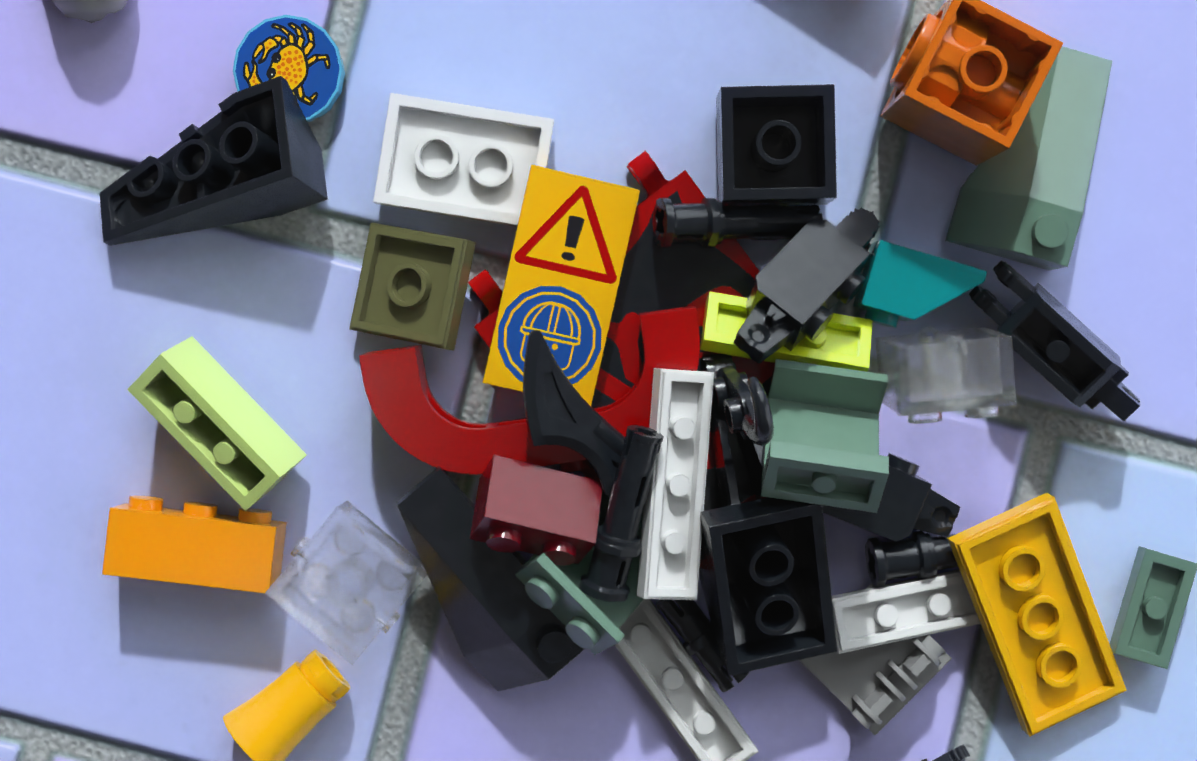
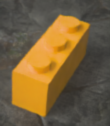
M137 495L129 496V504L125 503L114 506L109 510L103 575L266 594L280 586L287 522L271 520L272 511L253 508L245 511L243 508H240L238 516L217 514L218 505L202 502H184L183 510L162 508V498Z

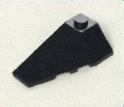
M278 76L233 93L218 104L221 109L220 113L199 128L191 124L179 133L181 142L158 159L148 156L101 191L99 194L103 242L112 246L281 216L327 200L322 150L287 80L282 76Z
M440 466L396 502L463 656L497 691L549 680L584 650V648L571 640L566 632V626L549 609L540 607L528 596L525 585L515 576L527 562L518 551L511 553L498 552L490 549L485 542L470 539L475 504Z

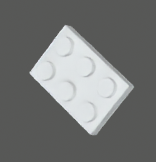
M390 93L373 202L379 205L517 227L531 164L544 168L548 166L554 119Z

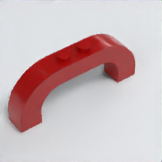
M695 306L639 313L644 348V360L640 375L633 387L619 400L606 406L593 408L624 437L626 436L627 426L638 425L649 428L654 368L697 371L700 356V336ZM422 344L372 351L359 356L365 392L375 416L390 437L405 451L420 461L436 468L440 466L445 471L475 475L484 472L494 455L538 466L560 464V471L574 472L592 468L583 456L570 448L559 445L532 446L526 418L481 424L466 422L449 414L436 401L429 388Z

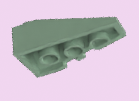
M1061 47L1010 148L979 164L960 188L945 241L1048 271L1068 267L1084 212L1112 60Z

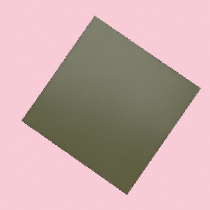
M371 222L349 330L454 351L476 242Z

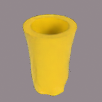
M315 649L301 663L296 661L276 680L251 699L225 714L223 721L233 739L253 761H285L293 749L317 723L336 707V701L350 690V685L338 668L324 654Z

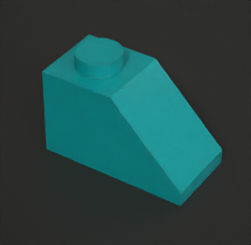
M879 240L870 246V255L862 273L867 280L855 296L853 306L867 310L865 319L873 320V323L896 328L898 320H916L985 282L987 271Z

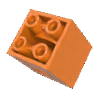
M947 0L934 15L926 14L912 35L891 77L890 85L894 89L880 117L977 166L1010 148L1063 42L981 0Z

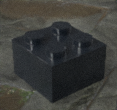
M834 84L720 88L716 97L718 201L723 206L827 205L837 198Z

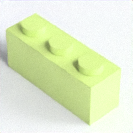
M192 336L161 353L127 389L245 511L272 490L307 456Z

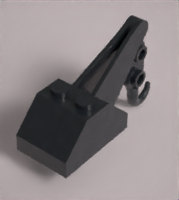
M720 353L701 357V371L714 372L710 424L721 508L700 513L702 541L699 573L721 661L728 675L731 676L837 652L822 505L761 496L763 446L768 444L774 435L773 418L765 390L758 378L750 377L748 379L745 372L737 373L731 355ZM727 425L731 434H737L757 500L744 503L739 501Z

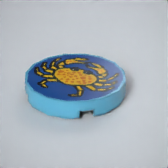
M282 15L265 19L246 33L236 49L233 75L237 92L282 76L287 80L307 122H311L329 112L342 93L345 68L339 48L325 29L307 18Z

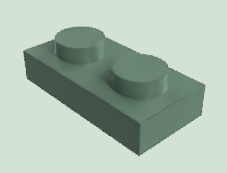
M1141 546L1138 547L1110 641V647L1114 654L1168 669L1197 572V563Z

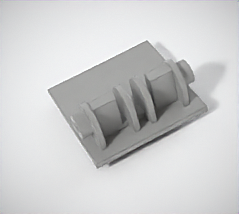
M871 583L867 588H871V587H874V586H873V584ZM930 635L841 654L836 652L799 661L852 712L851 714L866 729H869L876 735L952 658Z

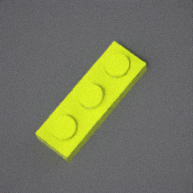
M709 291L705 305L700 350L750 358L746 352L740 350L733 343L738 330L747 319V298ZM833 313V317L828 325L813 341L805 336L792 351L782 346L764 361L775 363L776 359L867 372L870 365L873 320Z

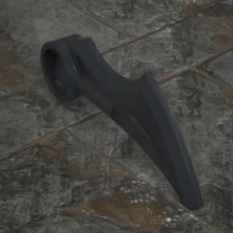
M533 330L528 337L523 372L524 408L532 446L559 445L578 452L595 470L604 495L611 496L615 474L625 444V437L581 397L558 365L541 331Z

